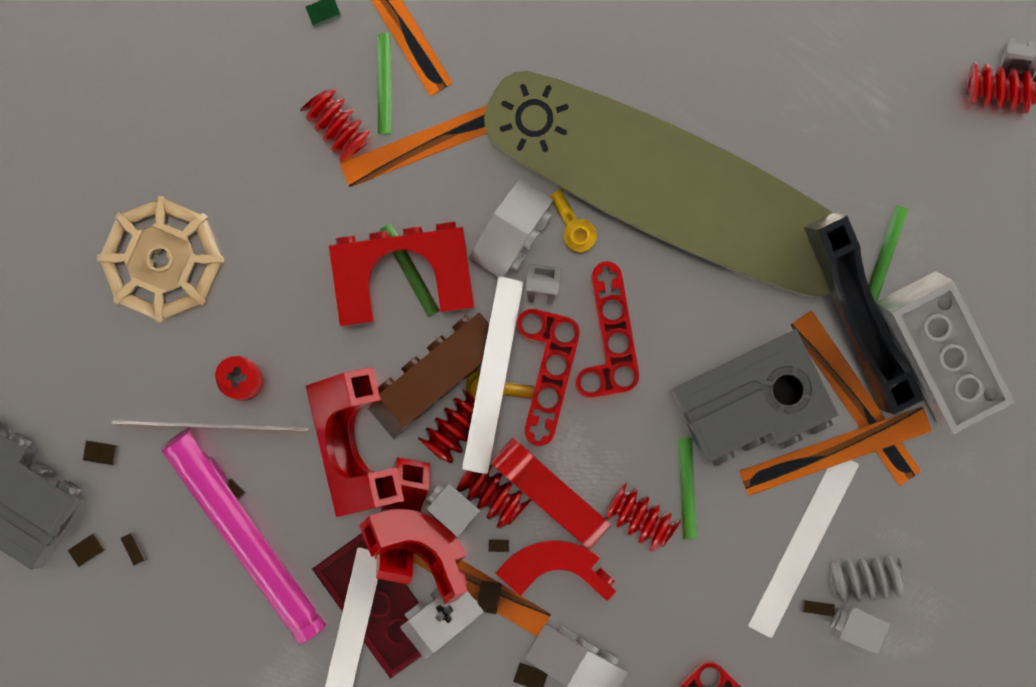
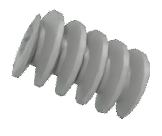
M886 556L882 566L879 558L873 557L869 567L866 560L862 558L858 560L856 569L851 560H845L843 570L837 561H832L831 583L834 598L836 594H840L843 602L848 603L849 594L853 593L857 602H861L863 592L867 591L872 601L875 600L877 590H880L884 599H888L890 589H894L897 597L902 598L903 573L900 559L898 558L896 564L892 556Z

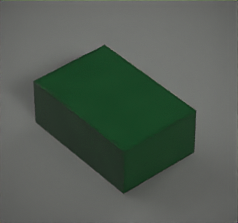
M320 0L305 7L313 27L341 16L335 0Z

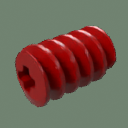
M973 62L967 81V94L970 95L971 105H975L981 96L984 100V107H989L992 99H996L998 109H1002L1005 102L1010 101L1011 111H1015L1019 103H1023L1024 113L1028 114L1031 107L1036 103V75L1032 80L1030 71L1024 70L1019 77L1017 69L1011 68L1005 76V70L1002 66H997L992 74L989 64H984L979 71L977 62Z
M332 88L314 96L300 111L310 110L306 116L309 122L318 120L314 129L317 133L326 131L322 138L325 143L335 141L331 151L334 154L343 152L339 159L342 164L356 156L366 147L367 143L365 140L369 136L370 131L366 130L360 133L357 131L362 121L360 119L353 122L349 121L354 112L353 109L342 112L341 108L346 100L342 98L334 101L332 98L336 94L337 89Z
M230 356L222 360L214 374L220 392L226 397L238 401H247L256 397L263 385V373L259 366L242 356ZM241 372V374L246 376V381H242L238 385V383L233 382V377L239 376Z
M462 389L466 398L465 401L456 397L453 399L457 408L456 411L447 407L443 410L447 421L436 417L434 421L438 430L436 431L429 427L425 429L429 440L418 437L440 460L448 463H453L454 461L450 451L461 454L463 449L459 441L467 442L475 398L465 389Z
M491 464L487 474L467 470L460 478L456 490L460 493L469 489L466 499L472 501L479 498L477 508L480 511L489 507L487 519L491 520L499 516L500 518L497 523L499 529L508 524L510 525L531 502L529 499L521 504L519 503L522 496L520 490L510 495L509 492L512 486L510 481L500 486L501 473L490 477Z
M625 482L608 505L605 519L609 521L614 516H619L616 526L621 528L629 523L630 526L627 534L632 536L640 531L639 543L643 544L648 539H651L650 551L653 552L668 542L681 523V520L678 519L670 525L672 515L670 512L667 511L659 517L661 506L655 504L648 509L649 497L644 496L637 501L638 489L633 488L628 493H625L627 482Z

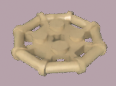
M158 196L154 201L124 213L118 212L114 216L116 220L101 254L97 255V262L101 263L114 296L112 301L117 306L120 304L154 318L155 322H163L165 318L198 305L203 306L207 302L205 300L220 264H224V256H221L207 222L208 216L205 213L199 214L166 200L165 196ZM156 215V224L146 229L137 230L132 224ZM170 215L188 223L183 231L165 224L166 216ZM125 231L132 235L125 254H118L116 251ZM195 232L198 233L205 254L195 255L194 248L188 237ZM161 250L167 251L168 264H162L160 268H155V261L151 259L152 254H159ZM125 262L131 281L126 285H123L115 263ZM195 264H204L205 267L195 288L188 283ZM138 286L155 293L154 304L134 296L132 293ZM182 287L188 294L167 304L164 302V294L173 292L178 288Z

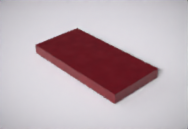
M362 533L312 568L342 612L357 549L359 547L368 549ZM378 579L363 642L391 679L422 657L421 653L400 628L401 625L408 621L405 614L420 602L407 584Z

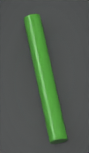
M388 33L377 34L379 135L391 134V34Z
M899 205L895 206L869 283V289L874 302L878 301L908 212L907 208Z
M391 223L380 229L381 232L389 231V237L398 236ZM406 250L393 251L394 257L427 316L430 317L438 313L440 310Z
M679 438L683 539H697L692 438Z

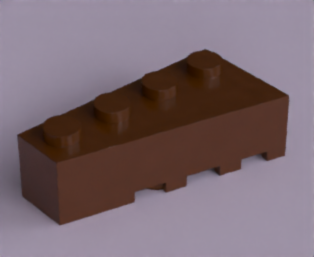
M480 312L473 318L465 315L452 327L455 332L447 339L442 335L427 347L430 352L421 360L415 356L401 368L404 374L394 381L390 377L378 387L381 400L373 402L368 410L393 439L398 437L411 421H417L434 405L435 401L444 398L463 378L466 379L482 365L489 323Z

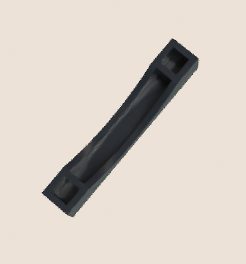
M831 213L805 226L804 230L879 410L896 415L923 401L924 399L912 370L893 342L876 307L864 272L861 247L848 215Z

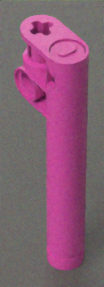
M190 427L183 430L162 446L161 452L175 469L180 479L286 628L291 630V635L296 642L302 644L308 641L326 626L325 622L319 614H316V610L232 493L228 487V480L218 464L211 456L208 457L200 449L192 436L193 431Z

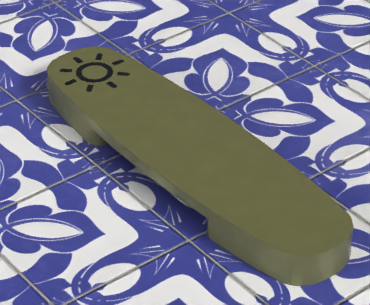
M530 71L514 72L502 79L494 90L484 116L486 136L493 147L534 175L561 189V191L569 192L647 234L693 255L728 268L734 274L810 299L823 298L831 294L804 230L805 226L832 213L818 202L742 158L648 113L562 80Z

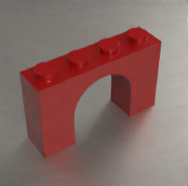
M456 222L435 224L436 231L423 232L422 226L402 229L403 235L389 237V231L369 233V240L356 242L355 236L335 238L336 245L329 246L340 326L375 321L370 290L371 273L382 257L397 250L416 252L431 264L436 276L441 312L474 308L463 227L456 228Z
M373 367L344 372L306 385L336 517L404 501L397 467L377 472L372 471L360 457L355 442L354 422L358 410L364 405L381 400Z

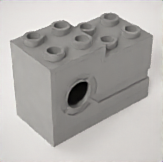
M935 271L875 302L902 357L912 370L937 423L954 435L1015 403L954 280Z

